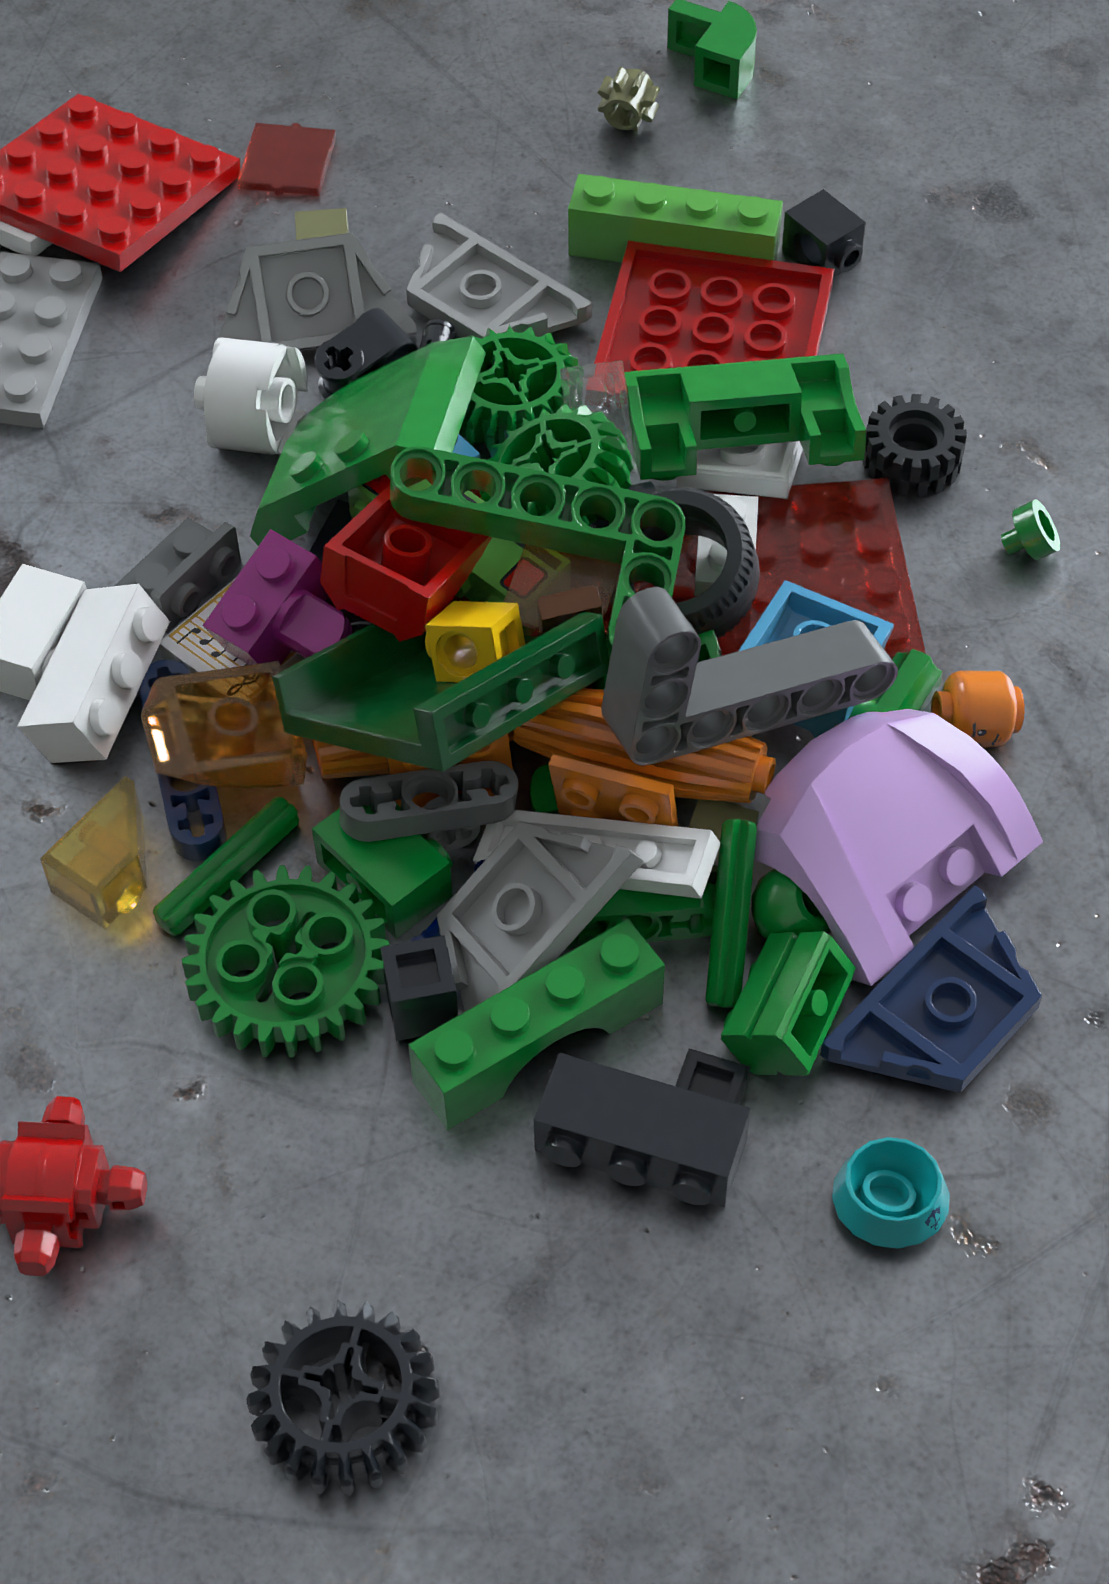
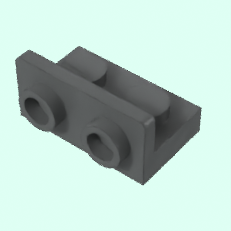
M187 517L114 586L140 584L170 621L165 631L168 633L180 620L193 614L200 605L201 600L220 582L228 580L235 573L238 565L242 562L236 528L224 522L212 532Z

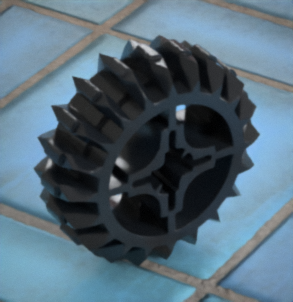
M338 1299L332 1309L334 1317L321 1320L320 1312L310 1306L306 1312L307 1327L300 1329L295 1324L285 1320L281 1328L286 1342L285 1345L265 1341L262 1352L268 1365L252 1366L250 1378L253 1386L258 1390L248 1394L247 1406L250 1414L258 1416L251 1424V1429L256 1441L268 1442L264 1448V1453L271 1465L274 1466L287 1461L285 1473L287 1479L294 1484L311 1471L313 1490L320 1495L328 1487L332 1477L339 1478L342 1493L350 1497L356 1487L354 1477L367 1474L368 1483L373 1488L379 1489L383 1484L381 1467L387 1464L393 1471L404 1474L408 1464L403 1449L423 1453L427 1442L426 1436L421 1429L435 1427L437 1423V1409L430 1403L440 1397V1387L437 1379L429 1377L435 1370L434 1359L428 1351L418 1352L421 1347L420 1335L414 1328L399 1334L401 1328L400 1320L393 1311L375 1323L374 1307L367 1301L359 1309L356 1317L348 1316L346 1305ZM337 1355L336 1358H334L328 1364H325L323 1366H312L315 1363L327 1357ZM367 1356L380 1361L395 1374L402 1386L401 1393L385 1390L384 1382L376 1381L367 1376ZM353 1379L356 1397L353 1399L347 1394L349 1402L338 1404L335 1414L332 1396L335 1394L340 1399L339 1392L349 1390ZM288 1401L302 1403L304 1411L320 1416L319 1423L322 1431L320 1440L307 1435L290 1420L287 1415ZM378 1427L377 1430L363 1438L349 1441L351 1436L359 1429Z

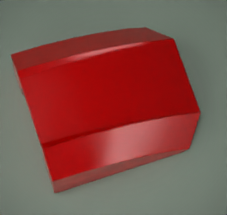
M388 485L324 546L320 583L337 610L345 609L394 634L400 642L424 634L426 624L447 607L467 580L492 537L417 522L402 517L392 506L390 501V485Z

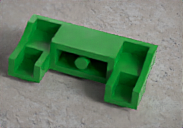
M843 353L623 372V401L632 430V452L640 480L670 481L681 476L697 475V450L800 441L808 465L838 466L844 462L862 461L865 458L866 428L856 405L850 370Z

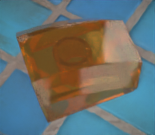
M279 661L161 677L156 680L141 712L156 773L197 784L226 788H277L304 784L308 756L302 737L284 733L272 676L282 671Z

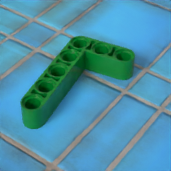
M413 446L404 449L395 456L392 462L390 501L394 510L402 517L417 522L620 564L606 633L609 662L619 612L626 601L636 594L631 589L630 584L636 581H646L654 587L665 589L672 598L685 532V516L681 508L672 500L652 494L428 447ZM412 477H422L427 479L432 485L428 489L414 491L407 488L403 482ZM471 489H480L485 491L491 499L484 503H473L463 497L462 494ZM528 502H540L545 504L550 509V512L543 516H534L527 513L522 506ZM588 514H598L603 516L610 525L602 529L592 528L583 522L582 517ZM647 526H656L664 530L669 538L663 541H653L648 539L641 529Z

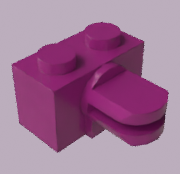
M271 529L202 625L228 653L269 678H272L291 650L308 658L355 633L344 613L325 602L329 596L320 583L322 562L318 557Z

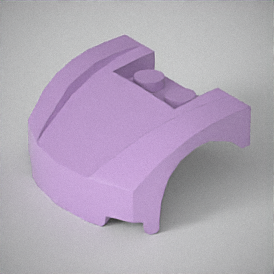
M903 709L888 712H866L850 717L811 740L775 776L765 791V795L770 799V802L757 824L754 860L771 866L789 877L808 895L826 920L833 939L856 967L852 980L872 986L914 948L909 937L914 931L984 873L1002 877L1042 844L1043 840L1020 793L1006 772L986 750L970 736L935 713Z

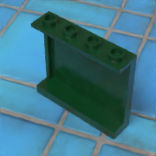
M583 611L539 637L524 634L525 645L460 682H436L432 658L427 654L425 646L427 630L423 635L399 642L394 634L373 623L272 676L284 733L444 772L608 674L610 662L602 615Z

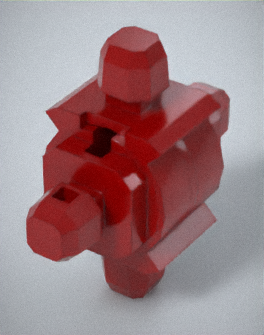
M57 1096L53 1098L46 1106L41 1122L19 1121L16 1140H2L0 1142V1224H6L12 1244L15 1245L14 1257L19 1272L24 1275L44 1276L48 1274L55 1265L60 1247H83L84 1229H98L101 1226L105 1205H109L110 1211L133 1210L145 1204L148 1183L146 1174L137 1168L114 1165L111 1170L109 1169L103 1145H93L89 1127L85 1124L80 1100L75 1097Z

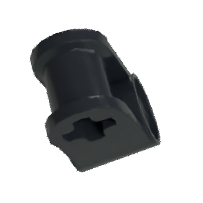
M370 309L363 313L352 325L332 339L322 343L317 349L314 360L316 371L320 376L318 380L320 397L324 401L347 385L349 381L353 382L418 350L417 344L383 309ZM329 355H331V362H332V365H331V366H330V361H329Z

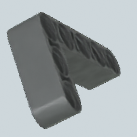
M652 587L637 592L621 607L617 618L601 710L603 718L630 759L635 764L644 766L878 698L892 686L898 675V668L866 625L858 620L839 623L698 662L701 648L700 637L669 593L663 588Z

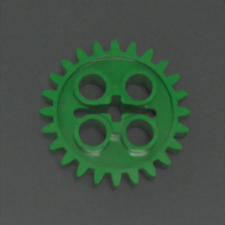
M279 865L276 880L267 882L264 875L259 870L253 871V887L246 889L235 880L230 882L233 898L229 901L212 895L209 900L214 916L207 914H196L194 916L198 934L185 935L184 941L189 956L182 958V966L185 978L187 979L185 984L190 1001H196L195 1005L201 1021L212 1019L215 1036L218 1038L234 1030V1039L239 1050L244 1049L253 1038L259 1039L262 1056L266 1057L270 1054L276 1042H284L288 1056L295 1057L298 1042L306 1039L310 1046L316 1052L322 1050L321 1034L329 1032L338 1040H345L343 1022L348 1019L353 1023L364 1025L366 1017L363 1004L379 1006L381 1003L378 985L385 984L380 947L389 945V940H385L386 930L383 918L375 917L372 899L359 902L356 884L351 883L338 891L336 874L334 872H329L319 883L314 882L311 866H305L298 879H289L285 865ZM271 921H283V923L277 926H264ZM334 942L340 944L331 949L319 948L326 943ZM241 970H254L253 973L247 976H233ZM273 989V991H272L271 995L269 996V998L267 999V1001L263 1002V1001L265 1000V998L270 994L271 990ZM296 993H312L310 996L304 999H288L290 996Z

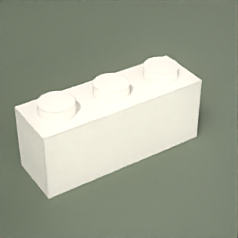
M140 584L85 589L17 726L50 763L107 759L170 623Z

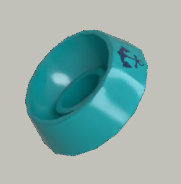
M887 1137L869 1141L857 1149L844 1162L834 1178L832 1200L838 1218L853 1235L875 1246L899 1249L921 1244L939 1231L949 1214L950 1193L937 1161L923 1147L906 1139Z

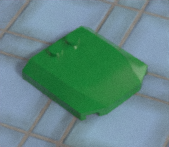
M469 336L433 342L348 383L299 419L293 433L284 445L258 507L250 537L256 545H260L270 529L288 540L308 533L309 523L317 505L384 474L391 479L392 462L395 456L404 449L417 446L452 453L486 352L475 337ZM412 477L405 480L403 484L409 487L425 479L422 477Z

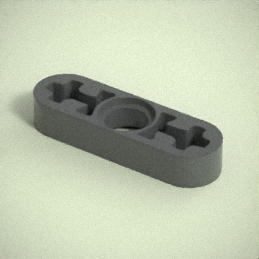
M480 761L454 765L444 772L425 769L358 779L349 783L341 792L340 826L351 838L371 842L501 822L510 817L516 808L518 778L509 766L501 762ZM482 788H491L492 793L497 796H488V792ZM458 791H462L461 801L464 802L457 801ZM430 792L440 795L446 803L436 809H424L417 806L412 799L418 794ZM393 800H401L400 811H396V801ZM360 806H370L375 814H366L363 807Z

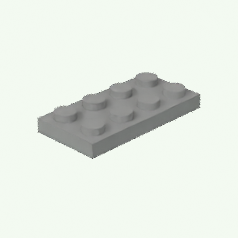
M0 252V423L44 429L102 281L99 263Z

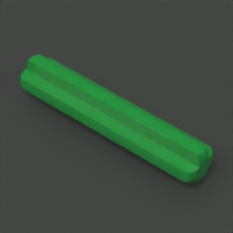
M282 796L274 797L154 907L153 914L158 925L173 936L183 932L194 921L196 914H202L211 906L209 898L212 895L220 897L230 888L232 880L238 881L299 824L300 819L295 806Z
M727 819L721 828L705 996L707 1004L714 1007L734 1008L743 986L757 836L756 823L744 819Z

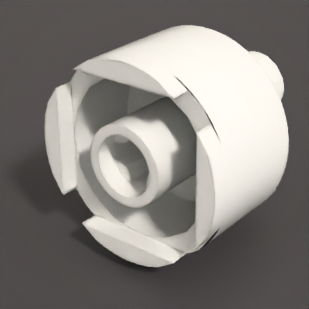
M221 337L215 341L207 376H199L194 387V404L197 409L204 410L207 429L206 439L210 447L270 455L282 453L284 445L293 433L298 420L306 412L303 409H296L298 391L307 392V371L304 358L299 349L277 343Z

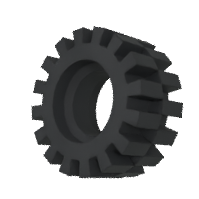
M912 394L911 402L906 403L903 395L893 397L892 407L886 401L879 404L877 413L872 411L866 427L865 458L863 464L865 469L869 468L868 476L874 482L882 477V489L889 492L893 485L899 487L898 495L907 497L908 489H916L917 498L927 497L928 487H931L934 493L938 494L944 491L945 483L951 486L956 481L957 473L960 474L967 438V429H963L965 422L961 415L954 417L955 409L951 405L947 404L943 409H939L940 399L932 396L928 404L922 403L921 394ZM905 440H915L929 445L932 449L913 451L905 449L896 443Z

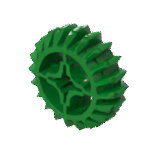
M510 324L504 333L496 334L488 328L484 338L475 337L486 352L459 431V434L462 437H466L473 448L486 444L489 450L490 446L503 443L505 441L504 431H515L523 425V418L527 421L539 418L543 409L550 414H554L564 404L572 411L582 406V397L585 396V383L582 379L578 357L571 356L567 343L555 344L551 333L537 337L532 327H529L523 333L514 332Z
M564 404L554 414H550L543 409L539 418L532 421H527L523 418V425L515 431H504L505 441L503 443L489 447L491 458L487 460L623 489H628L632 486L630 480V472L634 469L631 462L632 456L621 430L617 429L615 424L606 418L602 411L592 413L586 405L572 411ZM480 490L483 501H489L491 497L485 491ZM528 502L522 506L527 513L534 516H543L550 512V509L540 502ZM588 514L582 517L583 522L588 526L596 520L607 521L598 514Z

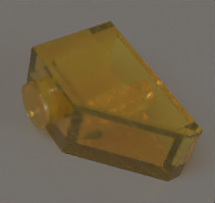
M126 776L40 858L51 893L103 929H106L120 914L130 912L137 905L143 891L147 888L143 814L135 783Z

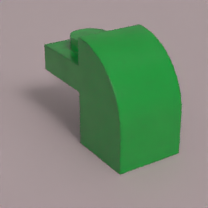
M675 0L668 9L667 49L695 57L694 86L738 100L754 75L757 26L754 18L746 9L731 1H728L721 12L685 0Z

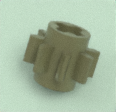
M623 66L619 67L615 78L605 76L598 90L602 100L597 110L604 113L605 119L613 127L620 130L632 129L636 132L642 120L652 123L660 106L655 102L660 88L659 86H653L651 78L644 71L634 68L625 70Z

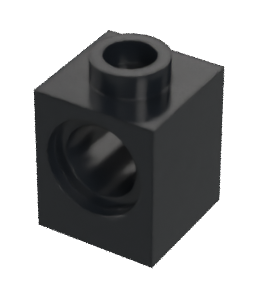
M823 189L785 211L782 251L798 264L834 269V278L842 272L852 270L861 261L866 222Z
M445 935L380 947L385 988L396 1041L424 1036L458 1016L457 990Z

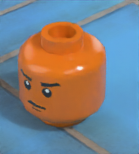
M957 671L948 676L942 691L934 692L931 700V713H935L970 736L982 748H997L1004 746L1010 740L1013 733H1018L1021 730L1024 721L1025 703L1021 689L1018 686H1013L1011 679L1004 672Z

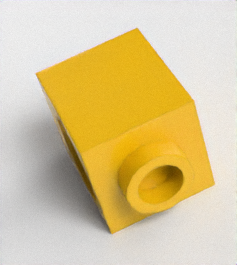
M453 601L426 624L425 646L427 654L432 658L436 682H460L525 645L518 603Z

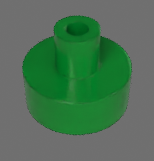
M1034 499L1013 510L1012 518L1015 528L1001 534L1002 544L1008 554H1014L1025 548L1028 554L1038 561L1060 550V539L1057 529L1041 502Z

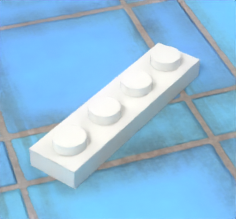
M514 810L507 819L486 825L473 862L480 867L519 822L544 827L556 834L565 832L582 836L593 843L609 847L623 846L637 854L644 862L620 889L702 898L720 846V841L712 830Z

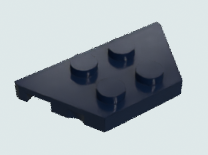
M974 885L823 1041L820 1056L830 1062L958 1093L965 1089L1039 1008L1042 994L1029 971L1018 963L1016 958L1017 950L1005 930L998 931L986 910L987 898L980 888Z

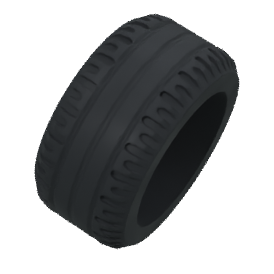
M672 487L667 491L666 489H661L660 492H651L652 495L674 501L681 508L685 516L684 536L696 535L706 537L719 543L727 550L725 565L717 580L702 594L690 600L676 603L698 635L714 630L716 638H722L727 631L731 632L736 625L738 626L741 621L740 619L746 616L758 590L760 577L759 560L748 527L730 504L710 492L706 493L704 490H697L691 487L689 489L685 487ZM647 526L641 529L642 533L653 541H663L669 538L664 530L656 526ZM599 560L602 587L612 606L620 564ZM634 582L630 584V587H631V589H632L633 591H634Z

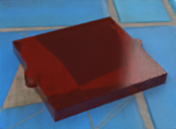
M256 123L237 180L238 189L274 192L276 196H281L283 193L320 196L336 141V130L301 127L299 123H293L291 126Z

